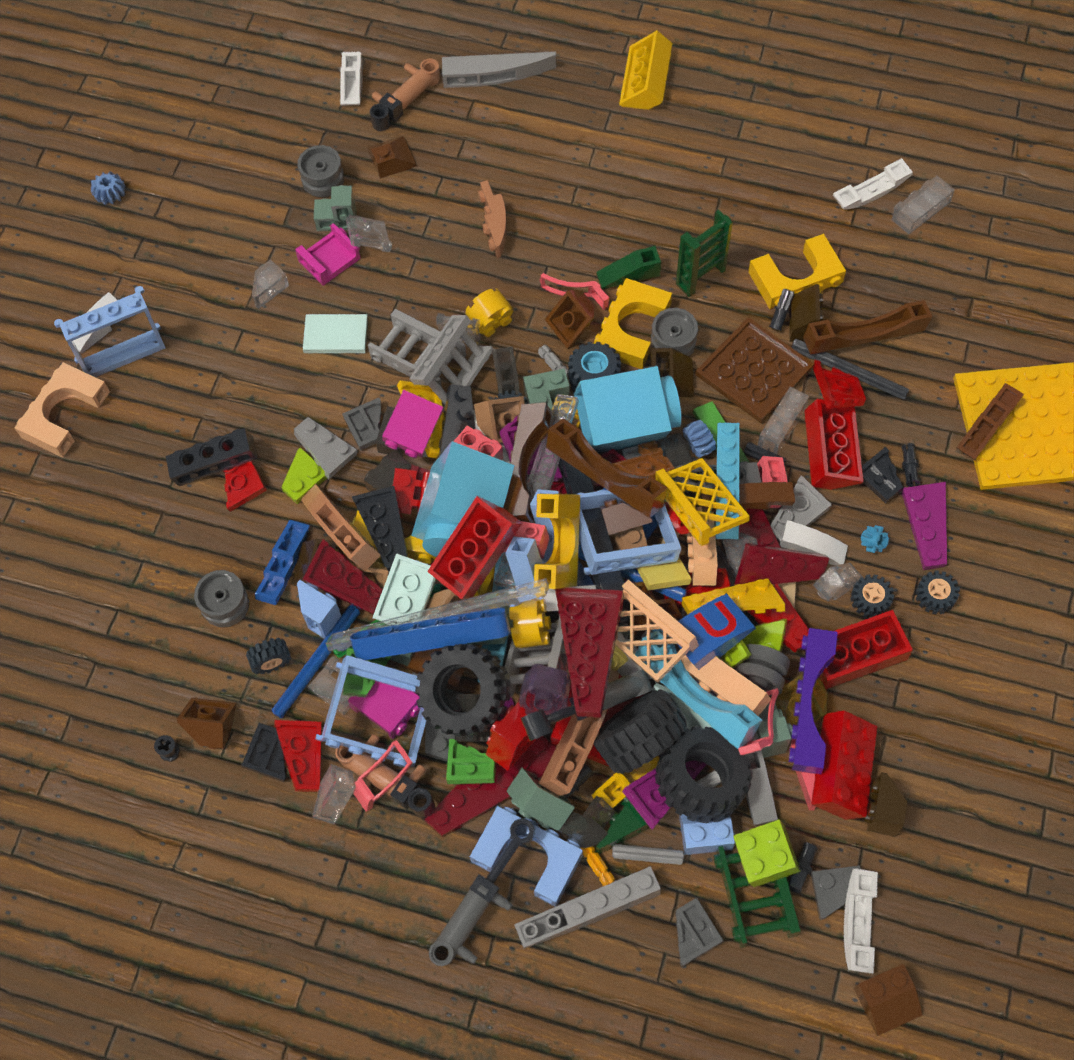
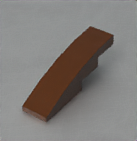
M1005 383L984 412L977 418L956 449L976 460L1024 394Z
M792 482L739 484V504L745 511L747 509H769L771 505L793 506L795 503ZM700 494L701 499L711 501L712 495ZM702 506V511H708L709 507ZM712 508L711 512H716V509Z

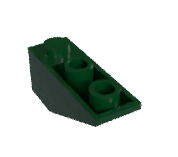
M656 246L635 250L596 272L601 289H608L623 285L626 278L642 281L659 277L661 260Z
M625 797L622 803L624 808L620 814L615 812L610 819L609 825L611 827L606 833L602 831L595 842L597 844L596 853L601 854L613 848V845L621 844L648 829L649 825L627 797Z

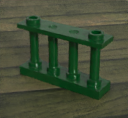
M719 209L715 211L714 225L696 238L692 237L688 232L680 237L676 285L688 297L695 294L697 280L716 267L722 273L726 271L733 222L728 215H724Z
M719 846L716 855H714V863L716 869L721 870L735 926L732 927L734 941L739 942L740 948H744L747 945L746 937L779 930L786 932L788 938L797 937L801 931L786 877L769 882L770 884L774 883L776 893H773V896L737 903L734 889L751 884H749L747 876L731 879L728 865L742 862L739 853L725 855L723 846ZM770 906L780 907L782 917H779V920L743 927L740 913Z

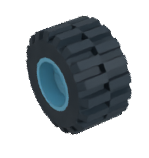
M587 342L585 346L583 344L580 345L579 350L575 348L568 362L571 388L576 390L579 382L583 380L621 373L620 356L618 353L616 354V350L613 347L609 348V345L606 343L601 345V342H596V344Z

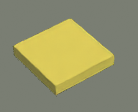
M680 557L677 562L637 568L648 590L689 585L691 582V577Z

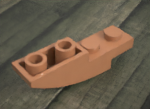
M487 180L480 182L481 191H478L480 202L485 203V224H482L485 236L488 235L490 238L488 244L491 252L494 251L496 257L500 258L506 242V212L502 195L497 194L493 196Z

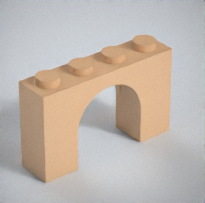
M62 363L54 371L49 382L42 387L41 393L35 401L31 402L24 416L18 420L15 429L22 439L63 458L75 441L69 431L49 422V414L52 408L60 401L70 398L82 400L99 408L110 391L104 381Z

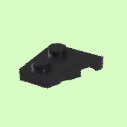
M259 722L241 766L244 769L285 782L284 757L276 728Z

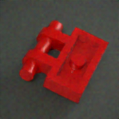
M395 468L393 486H395L400 513L411 514L412 506L420 508L429 472L423 473V480H416L417 471ZM415 486L421 487L420 500L414 499Z

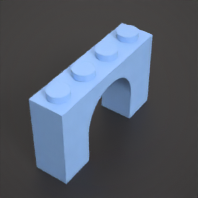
M538 489L530 503L535 524L545 525L550 538L544 558L540 557L536 540L532 538L513 537L506 551V557L517 592L539 594L541 588H534V565L546 563L550 559L554 546V529L549 518L536 517L537 494H559V491Z
M497 806L470 855V860L473 864L489 872L492 870L511 841L510 827L512 823L520 819V817L516 816L517 813L508 807L502 809ZM527 819L535 828V836L532 841L541 845L548 856L547 867L534 890V895L556 907L583 856V850L580 849L581 846L578 843L569 839L566 842L558 838L559 834L551 829H546L545 831L537 827L538 824L535 821ZM520 825L517 827V837L525 838L528 836V826Z

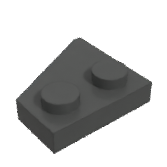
M380 398L342 413L360 451L380 442Z
M860 866L811 872L819 920H824L846 904L853 869H860Z
M697 898L675 911L679 957L682 967L723 942Z

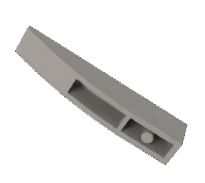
M556 52L442 57L444 88L502 84L538 75L556 68Z
M757 732L751 741L758 739ZM762 750L746 754L744 756L750 759L751 767L749 769L752 770L751 787L746 794V799L753 824L757 826L774 822L778 818Z
M650 866L515 924L523 947L527 948L580 929L659 896L661 889Z

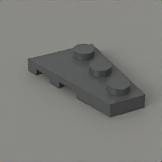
M447 689V697L451 706L458 712L466 713L471 699L470 695ZM426 720L425 754L448 762L449 739L456 740L457 736L441 733V729H434L430 725L431 720Z

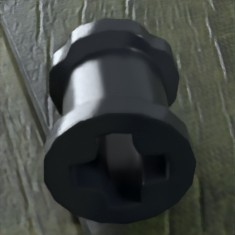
M160 736L154 743V749L163 761L172 762L179 757L180 747L171 736Z

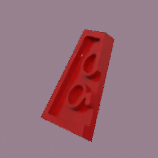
M274 720L295 791L319 792L321 741L315 738L317 734L321 735V722Z

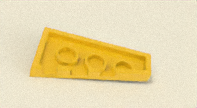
M401 380L397 384L400 394L405 390L442 406V401L428 385H414L412 382ZM444 412L440 419H438L425 448L427 456L431 458H437L439 455V441L442 437L443 429L441 428Z
M760 579L750 583L737 584L732 587L682 597V606L687 614L724 594H728L741 611L755 610V613H765V609L776 608L777 612L785 611L784 601L768 579Z

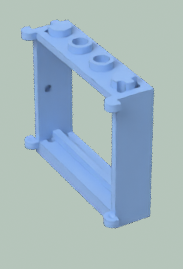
M142 286L136 287V293L66 322H63L61 319L55 320V327H61L64 337L75 356L74 360L76 364L79 363L83 372L97 377L165 349V345L158 332L161 327L158 323H154L141 293L145 292ZM145 312L153 330L86 358L81 356L73 340Z
M608 490L577 494L580 495L579 541L588 565L587 568H584L585 575L677 562L679 559L681 546L665 504L662 509L654 514L665 544L597 554L582 510L599 508L604 505V501L617 498V501L622 499Z
M347 655L343 658L342 663L337 662L336 668L340 669L322 735L317 734L315 739L323 742L326 741L325 745L332 748L347 747L349 748L348 752L362 755L363 752L372 754V759L379 760L387 750L330 734L346 674H354L415 692V686L420 685V680H417L416 675ZM423 707L420 708L408 757L413 762L411 767H415L426 723L421 714L424 711ZM391 751L386 759L393 760V764L396 766L405 767L407 764L399 753Z

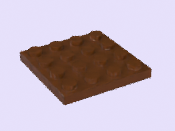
M748 317L696 370L695 375L758 422L762 423L813 369L814 363Z

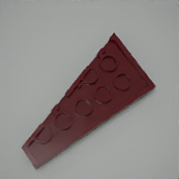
M555 589L576 714L582 717L601 718L624 593L622 590Z
M543 736L537 738L509 771L496 763L495 783L457 784L439 803L434 812L425 819V822L443 838L466 825L468 821L487 813L489 809L508 801L511 799V796L508 794L507 789L520 770L524 768L542 778L556 747Z

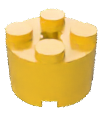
M496 288V291L488 289L472 300L474 305L471 308L468 305L465 314L480 334L490 337L494 334L497 327L501 325L505 327L511 323L513 307L500 290Z
M545 599L511 603L509 617L510 620H513L511 634L516 648L550 644V636L547 630H551L550 616L545 615L547 610Z

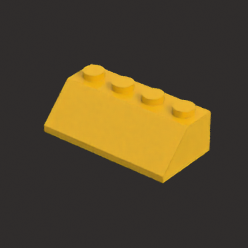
M658 30L634 43L629 48L619 103L622 107L649 110L663 102L672 43Z

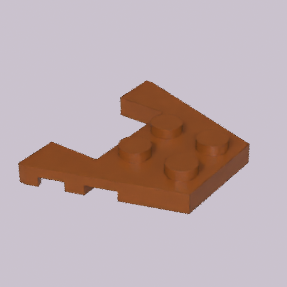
M655 440L638 445V453L641 456L616 463L606 460L623 472L637 476H651L654 479L658 470L664 468L666 472L675 469L669 459L663 456V451L657 447L658 443Z

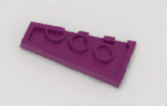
M946 482L903 488L902 496L923 570L945 567L947 564Z
M700 761L685 762L686 770L693 780L707 765ZM656 768L626 786L622 791L651 829L657 825L671 808L665 803V796L661 797L658 791L660 785H657L655 780Z

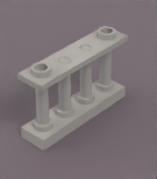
M395 309L391 314L392 330L379 347L370 342L368 344L369 353L374 361L382 362L411 377L441 332ZM404 331L411 335L397 355L386 351L400 332ZM421 340L427 343L428 346L413 365L404 360V358L415 343ZM457 341L455 347L465 358V344ZM450 353L445 359L446 365H448L453 358V356ZM438 370L434 376V380L442 388L441 379L439 378L442 372Z
M467 315L451 316L410 377V381L414 385H428L442 401L443 412L445 410L447 393L434 380L437 371L440 370L452 385L470 386L494 350L492 346H478L466 332V328L471 322ZM459 338L473 352L468 361L455 347ZM449 353L463 368L457 377L445 364V359Z
M560 614L556 623H551V630H547L549 633L555 632V636L550 639L549 645L516 648L512 639L505 664L508 672L505 675V679L510 680L511 687H507V693L511 694V697L514 696L516 684L546 681L550 684L553 692L562 691L568 661L561 629ZM552 648L548 655L523 658L524 651ZM548 664L544 672L519 674L521 667Z

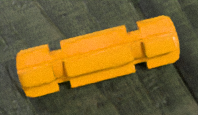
M588 842L581 846L580 849L583 850L584 858L587 857L588 864L596 876L600 877L602 885L606 886L615 882V878L611 872L607 871L608 868L598 852L595 853L592 843Z

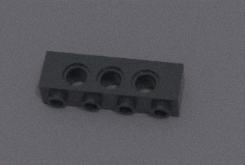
M245 428L236 429L232 433L223 436H216L204 443H196L193 447L177 450L173 454L166 456L169 477L178 486L258 459L254 438Z

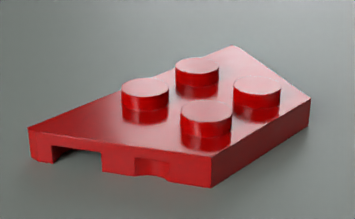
M814 361L813 371L827 408L864 405L866 397L858 377L845 373L835 367L829 371L821 367V361Z

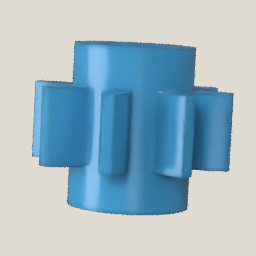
M867 526V529L861 535V545L867 546V552H882V549L889 542L888 533L883 532L882 526Z

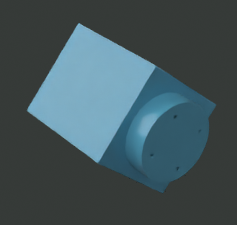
M658 366L583 380L579 382L574 392L582 433L597 453L633 447L654 440L659 442L671 432V428L680 427L681 408L676 385L671 376L660 377Z
M452 441L431 467L411 536L423 540L422 546L425 551L437 557L476 496H480L502 508L504 507L515 465Z

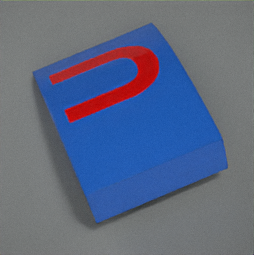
M724 594L702 605L678 621L697 639L699 646L693 652L689 651L686 656L698 670L714 657L718 656L720 658L756 629L728 594Z

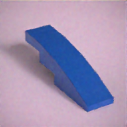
M289 520L272 549V558L263 572L264 579L255 593L256 600L277 605L296 566L301 544L306 541L310 525Z

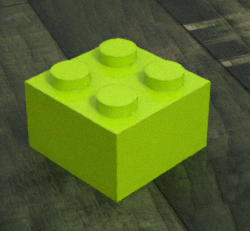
M780 820L733 836L748 882L753 887L800 872L786 828Z

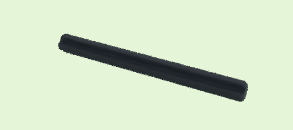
M795 339L791 348L812 360H819L823 365L830 368L835 367L845 373L858 377L859 381L902 400L909 393L907 387L828 352L810 355L806 343L799 339Z

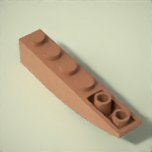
M317 484L301 498L306 508L348 558L361 569L366 571L381 556Z
M611 668L608 683L618 679L620 673ZM608 709L602 711L601 718L587 717L578 721L576 715H572L539 782L541 786L558 796L570 793Z

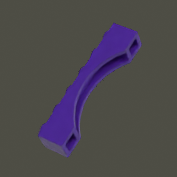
M809 628L808 635H803L801 649L806 651L805 658H800L799 671L803 672L802 680L798 679L796 694H801L800 702H795L794 716L798 717V723L793 725L791 739H796L795 748H790L789 762L793 763L792 770L822 774L824 768L826 744L820 737L813 720L811 695L817 679L834 660L838 633L835 631Z

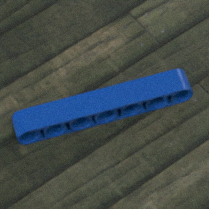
M495 608L363 630L352 634L350 640L355 657L369 660L442 648L448 645L454 646L455 644L498 639L509 635L511 630L505 609Z

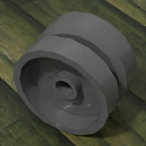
M318 145L306 149L300 155L298 170L302 185L309 194L317 197H328L331 195L332 186L343 185L344 173L340 156L336 150L325 145Z
M668 308L661 311L654 318L652 324L651 347L673 348L690 357L695 350L698 334V325L694 316L680 308Z
M215 570L201 578L195 587L194 599L203 617L211 625L230 627L245 617L249 609V597L241 580L234 573L226 570Z
M746 645L751 656L736 666L735 671L765 692L778 688V695H780L785 683L783 677L787 675L790 667L789 658L780 651L767 646Z

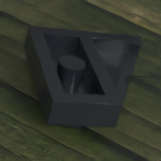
M884 447L862 465L863 483L885 504L900 493L903 488L900 479L896 475L894 463L892 464L889 458L887 447Z

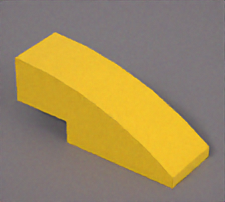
M657 755L652 761L629 773H615L591 796L608 813L626 797L622 792L624 788L655 769L660 757Z

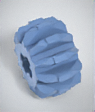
M112 171L108 174L103 172L101 176L96 175V180L91 181V192L98 203L102 202L104 205H107L110 202L114 204V201H121V196H125L124 182L118 174H114Z
M703 421L691 422L683 428V436L686 439V443L697 457L706 456L716 449L713 435Z

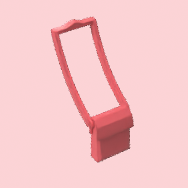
M544 273L541 275V288L551 293L564 296L566 292L545 285V279L566 287H588V292L584 293L587 297H592L603 310L609 307V296L596 281L575 283L558 280Z
M778 688L766 691L768 695H772L768 710L769 736L749 741L738 748L740 755L760 751L764 747L772 745L774 736L773 711L779 694Z
M397 740L390 745L380 759L363 773L353 785L355 788L354 795L366 812L373 808V803L385 794L413 763ZM396 747L407 764L387 787L374 796L363 779Z

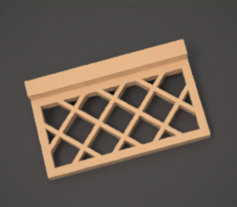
M628 580L622 588L624 599L630 602V611H621V616H630V626L618 627V632L630 631V641L620 642L617 632L615 646L658 683L689 651L693 652L699 644L696 637ZM645 615L647 617V625L634 626V616ZM661 629L663 631V639L651 640V630ZM647 630V640L634 641V631ZM677 643L682 647L677 654L667 655V644ZM664 644V655L651 656V645ZM647 645V656L637 657L634 655V646ZM664 660V667L656 674L651 669V661Z

